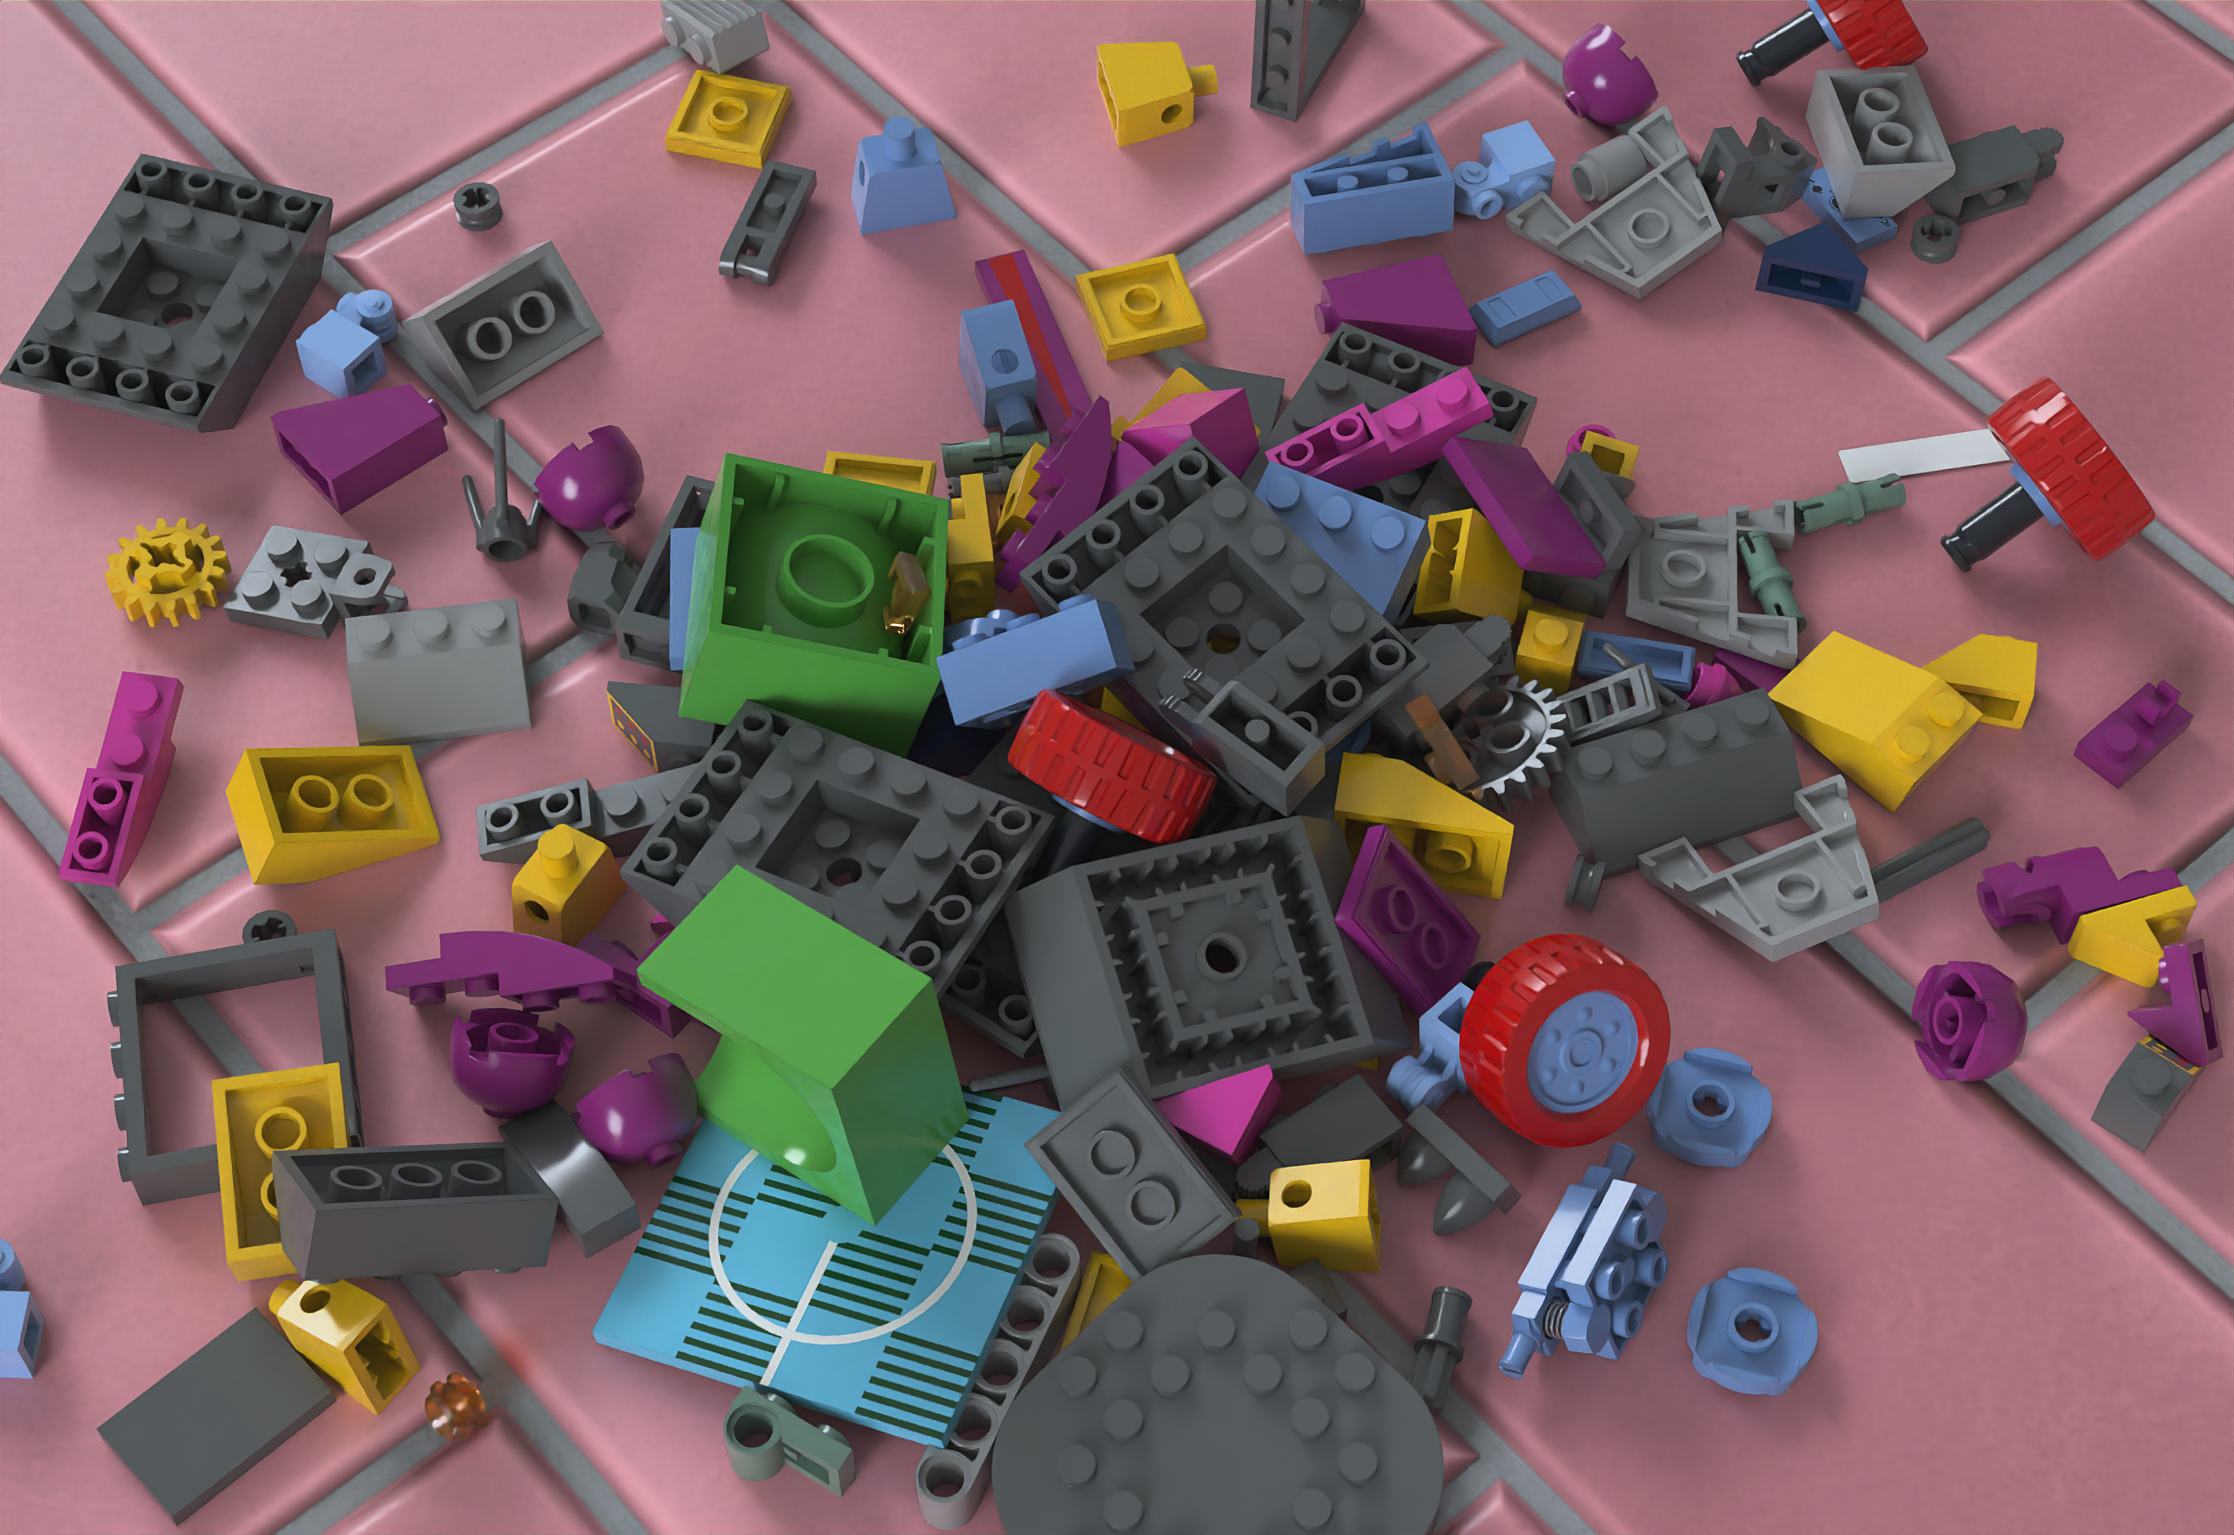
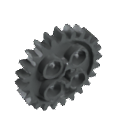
M1497 675L1491 677L1489 685L1491 692L1488 698L1472 713L1465 715L1460 711L1446 723L1448 726L1446 732L1428 749L1422 750L1418 746L1403 758L1389 743L1388 747L1392 754L1391 759L1405 761L1491 812L1492 808L1500 806L1506 813H1511L1513 810L1512 800L1519 797L1524 801H1533L1530 789L1533 786L1549 788L1552 784L1547 772H1562L1565 769L1561 757L1572 754L1568 740L1572 739L1574 734L1563 702L1556 699L1553 689L1548 688L1542 691L1538 680L1535 679L1523 686L1519 675H1515L1505 685H1501Z

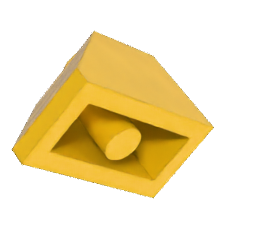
M1533 602L1527 613L1516 655L1515 674H1513V677L1519 675L1523 686L1534 679L1538 680L1542 691L1551 688L1554 691L1555 697L1568 693L1588 614Z
M1981 633L1926 664L1921 669L1939 676L1982 712L1983 715L1978 720L1979 723L2022 730L2034 697L2038 643L2018 640L2010 636H1994Z

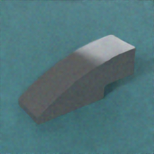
M554 1099L498 1127L504 1141H511L558 1196L559 1203L556 1220L559 1224L563 1222L586 1259L642 1228L637 1204L599 1150L582 1135L570 1115Z

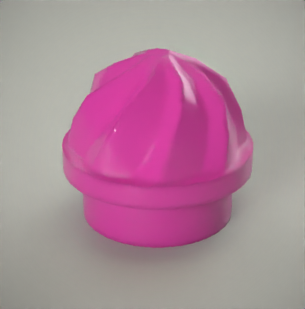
M1700 662L1693 669L1690 692L1682 694L1681 698L1693 705V710L1740 695L1739 684L1726 670L1725 666L1716 663L1711 667Z

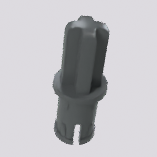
M1448 1286L1437 1287L1432 1293V1303L1424 1333L1416 1337L1414 1343V1350L1418 1356L1410 1384L1424 1400L1430 1412H1440L1444 1408L1454 1366L1463 1360L1465 1350L1460 1345L1467 1314L1473 1301L1466 1292Z

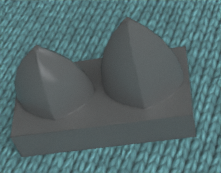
M1588 451L1569 453L1553 487L1606 562L1607 567L1603 571L1621 569L1631 549L1643 544L1650 538L1654 522L1639 513L1628 510L1623 503L1635 488L1634 481L1613 472L1600 470Z
M1423 1102L1408 1116L1406 1121L1413 1130L1403 1143L1398 1157V1182L1401 1185L1422 1184L1440 1177L1452 1166L1457 1169L1444 1186L1436 1204L1433 1220V1232L1436 1235L1451 1234L1469 1228L1483 1220L1496 1207L1506 1215L1521 1199L1522 1196L1509 1181Z

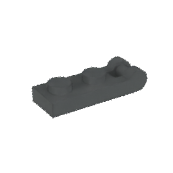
M767 160L722 250L719 260L720 275L738 278L741 274L753 277L754 283L769 287L773 285L778 271V264L817 186L815 170ZM752 249L760 251L758 257L747 255V250Z

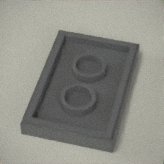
M1124 1064L1119 1066L1023 1144L1132 1283L1165 1264L1190 1257L1242 1215L1239 1208Z
M255 1307L96 1429L103 1441L178 1526L334 1404L336 1399L333 1391Z

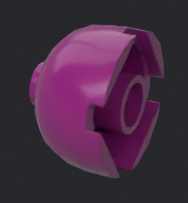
M1601 23L1596 24L1583 34L1568 49L1562 67L1563 82L1568 90L1563 95V100L1570 111L1579 119L1587 115L1596 123L1616 126L1628 123L1651 108L1656 103L1658 91L1652 77L1638 56L1630 60L1619 49L1626 42L1608 26Z
M608 425L589 432L588 435L594 442L586 445L581 450H578L573 442L562 449L544 467L534 483L540 491L533 492L534 497L550 516L559 524L570 529L596 531L608 526L610 530H615L626 524L636 513V508L633 505L641 495L645 480L641 458L623 431L617 426Z
M1948 961L1949 963L1946 965H1934L1927 970L1919 983L1912 1006V1021H1922V1034L1926 1043L1914 1040L1916 1052L1926 1070L1939 1080L1978 1081L1989 1079L2012 1065L2022 1051L2029 1024L2024 998L2014 980L1992 965L1975 961Z
M480 1008L472 1010L470 1020L467 1023H462L460 1016H458L453 1022L449 1051V1069L455 1085L470 1101L483 1107L482 1110L487 1115L495 1118H515L519 1113L535 1110L547 1104L565 1085L571 1068L575 1036L564 1025L556 1022L554 1032L537 1026L538 1014L507 1008Z
M669 1053L647 1060L653 1070L649 1073L643 1072L633 1075L631 1070L627 1069L596 1087L575 1105L578 1112L571 1113L574 1123L582 1135L599 1150L606 1161L625 1166H632L646 1161L650 1169H656L671 1162L683 1153L679 1142L694 1128L699 1113V1097L693 1077L680 1054Z

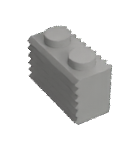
M662 0L660 3L664 19L661 20V27L668 42L674 47L681 46L683 50L686 49L699 65L706 63L708 68L711 67L719 75L764 53L770 48L762 13L743 0Z

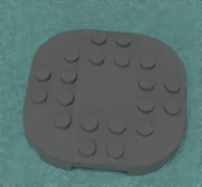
M1223 1254L1198 1255L1165 1264L1144 1275L1128 1287L1020 1391L1001 1423L992 1459V1487L998 1515L1005 1535H1432L1440 1513L1444 1482L1443 1450L1439 1433L1428 1407L1415 1388L1295 1278L1267 1263L1247 1257Z

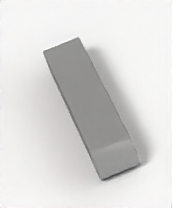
M1049 1233L1039 1236L1035 1252L1028 1267L1026 1264L1023 1271L1024 1277L1020 1285H1017L1015 1289L1016 1294L1004 1321L1000 1322V1330L996 1338L992 1340L991 1350L978 1378H975V1385L972 1392L967 1396V1403L952 1436L951 1434L949 1436L946 1449H938L937 1446L928 1443L917 1466L915 1482L920 1511L926 1522L935 1528L943 1530L959 1529L969 1523L975 1515L992 1480L993 1450L1001 1423L1020 1391L1048 1364L1073 1312L1082 1284L1080 1257L1076 1245L1064 1235ZM1053 1268L1061 1269L1065 1272L1056 1278H1046L1040 1275L1043 1271ZM1028 1320L1040 1324L1036 1329L1026 1332L1013 1328L1018 1323ZM998 1374H1007L1014 1377L1013 1381L1001 1386L991 1385L987 1382L989 1378ZM972 1428L984 1429L988 1432L985 1437L976 1441H967L959 1437L963 1432ZM951 1483L961 1487L958 1493L950 1497L943 1498L932 1494L933 1490L941 1484Z

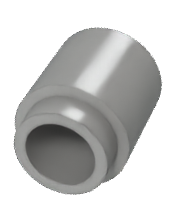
M1620 135L1581 154L1577 162L1570 168V178L1574 189L1582 199L1586 201L1594 199L1603 201L1625 190L1647 174L1648 161L1645 159L1638 144L1631 137Z

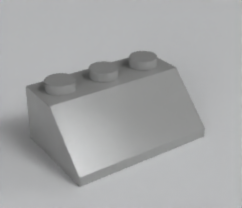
M1915 65L1889 66L1884 68L1873 67L1867 70L1859 68L1817 70L1805 117L1843 219L1893 217L1954 176L1956 170L1955 163Z
M552 240L529 246L401 322L428 369L471 411H476L604 333Z
M516 598L345 618L347 667L359 746H393L532 729L525 638Z

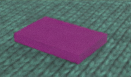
M1452 436L1441 449L1443 455L1520 569L1596 579L1607 567L1600 553L1527 448Z
M1386 824L1368 828L1334 922L1420 1018L1460 982L1463 983L1466 973L1470 970L1481 935Z

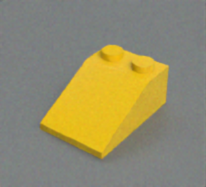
M1833 631L1768 693L1781 717L1789 726L1892 814L1960 747L1983 715L1982 712L1939 676L1836 631Z
M410 745L245 748L226 789L227 798L254 885L311 883L436 845L441 838Z
M1343 752L1333 821L1340 822L1354 866L1368 828L1386 824L1443 892L1502 899L1514 830L1512 823L1403 760L1385 758L1375 753L1355 754Z
M339 1062L211 1080L226 1259L238 1282L298 1273L282 1250L271 1164L273 1151L352 1148Z

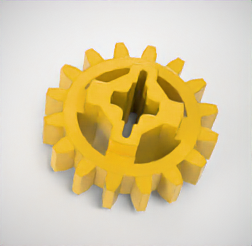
M184 517L178 520L175 527H168L164 518H158L156 529L148 531L142 525L136 526L138 537L133 541L121 537L117 541L121 553H112L107 556L111 570L104 572L116 608L118 610L126 608L129 620L133 622L145 614L149 626L153 628L160 623L162 618H169L173 627H178L181 622V615L187 613L195 620L202 618L199 607L203 604L217 607L220 603L216 591H226L230 587L226 574L232 572L220 536L210 537L208 527L204 523L190 530L187 518ZM203 560L204 565L201 571L199 563ZM134 576H136L137 582L135 584H133Z

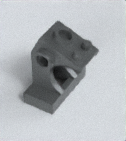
M1765 117L1758 118L1756 122L1757 127L1748 147H1745L1732 126L1714 128L1696 170V177L1700 179L1722 229V236L1729 220L1732 218L1782 212L1799 200L1818 159L1805 150L1801 143L1791 139L1782 132L1780 127L1773 125ZM1721 170L1725 174L1722 182L1717 180Z

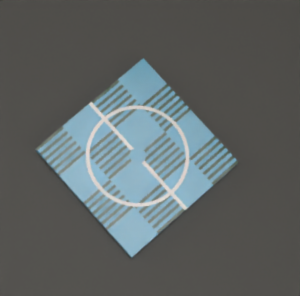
M961 1085L970 1119L876 1226L704 1118L592 1330L596 1342L737 1387L743 1388L746 1385L763 1395L771 1392L795 1405L924 1445L929 1443L937 1446L938 1449H946L950 1434L952 1436L967 1403V1396L972 1392L975 1385V1378H978L991 1350L992 1340L996 1338L1000 1330L999 1325L1001 1321H1004L1014 1299L1015 1289L1017 1285H1020L1024 1277L1023 1271L1026 1264L1028 1267L1038 1245V1238L1040 1235H1043L1061 1195L1060 1190L1023 1144L1062 1112L983 1090L971 1091L968 1086Z

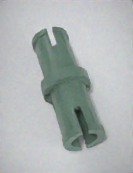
M1043 430V432L1000 437V432L989 433V439L951 444L941 443L945 477L993 471L994 466L1007 464L1009 468H1016L1035 442L1046 449L1050 445L1049 431Z
M1896 473L1887 474L1884 477L1856 485L1851 482L1838 484L1835 487L1837 490L1827 494L1795 501L1794 524L1796 526L1805 522V525H1801L1798 528L1799 533L1802 535L1844 522L1847 526L1859 524L1862 522L1861 518L1904 506L1906 502L1904 484L1901 482L1892 486V483L1899 482L1900 479Z
M1759 530L1748 533L1755 549L1750 548L1745 537L1742 536L1737 541V553L1740 555L1750 577L1748 589L1752 598L1757 602H1761L1766 615L1797 618L1798 634L1806 628L1807 621L1801 613L1791 589L1794 582L1791 574L1785 567L1780 566L1770 543L1771 540L1768 533Z

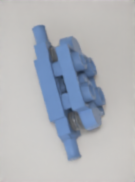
M1614 1143L1602 1167L1590 1164L1580 1185H1569L1518 1281L1522 1295L1512 1312L1513 1338L1502 1359L1497 1364L1500 1367L1499 1370L1508 1377L1521 1379L1534 1352L1552 1357L1560 1339L1564 1340L1569 1351L1591 1353L1618 1361L1629 1338H1634L1639 1332L1643 1320V1310L1654 1289L1660 1287L1664 1282L1668 1271V1255L1664 1251L1659 1239L1666 1222L1667 1206L1661 1193L1623 1181L1637 1155H1634L1635 1151L1629 1146L1622 1143Z

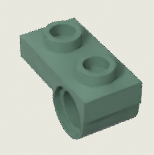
M746 1385L731 1403V1410L725 1418L723 1430L730 1465L740 1477L750 1481H763L776 1475L786 1463L840 1497L844 1495L856 1478L854 1454L851 1444L834 1428L824 1424L816 1428L799 1418L794 1407L779 1395L767 1392L763 1396ZM761 1433L771 1437L768 1442L760 1447L750 1448L740 1444L744 1438L751 1434Z

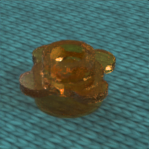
M452 1372L447 1376L446 1383L437 1381L430 1386V1394L425 1399V1411L431 1425L440 1435L450 1440L457 1438L466 1440L472 1436V1429L474 1427L482 1430L488 1426L489 1417L485 1410L483 1396L478 1388L467 1381L462 1374Z

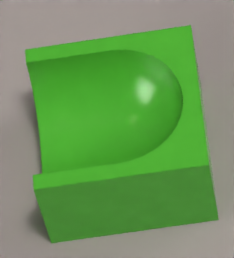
M725 452L696 538L678 716L728 725L748 699L905 759L941 679L935 658L942 656L949 499Z
M737 864L636 969L641 985L722 1034L708 1065L695 1082L699 1097L698 1115L874 1226L880 1222L970 1119L932 978Z

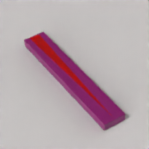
M1025 250L975 261V275L988 305L1013 299L1038 379L1035 414L1042 430L1049 431L1050 444L1053 442L1061 448L1067 440L1058 434L1063 425L1077 407L1087 413L1093 404ZM1111 450L1109 464L1114 455L1113 450Z

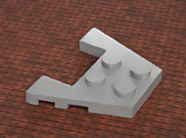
M1665 105L1628 130V136L1638 144L1645 159L1655 169L1576 224L1541 190L1505 215L1507 228L1522 238L1638 299L1643 298L1721 243L1722 229L1699 178L1697 179L1692 168L1688 151L1675 129L1671 112Z
M1774 500L1771 509L1750 511L1748 505L1728 507L1727 515L1699 519L1696 512L1650 518L1654 522L1650 538L1643 544L1632 548L1627 557L1625 616L1784 669L1793 670L1798 655L1797 618L1738 612L1737 541L1744 536L1748 545L1754 546L1748 533L1759 530L1768 533L1773 548L1791 550L1794 538V500Z
M1841 774L1794 792L1795 810L1814 834L1721 872L1712 873L1685 837L1638 855L1639 872L1645 879L1772 962L1880 918L1879 900L1865 850L1861 847L1857 822L1847 797L1845 779Z

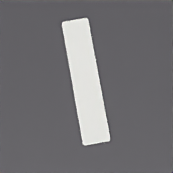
M1989 429L1853 448L1838 452L1851 483L1871 481L1891 473H1896L1900 477L2010 460Z

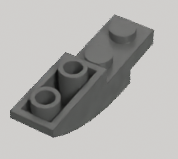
M699 763L594 790L588 779L584 778L477 806L479 855L483 861L526 864L538 849L540 837L545 832L552 830L556 825L566 824L607 845L611 849L614 858L631 856Z

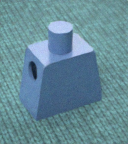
M894 117L885 122L883 126L884 134L864 137L859 141L851 187V200L861 235L956 218L955 208L931 129L926 127L915 129L910 119Z
M1013 299L961 311L959 368L982 425L988 428L1001 425L1005 436L1032 433L1036 427L1033 415L1035 414L1038 379Z

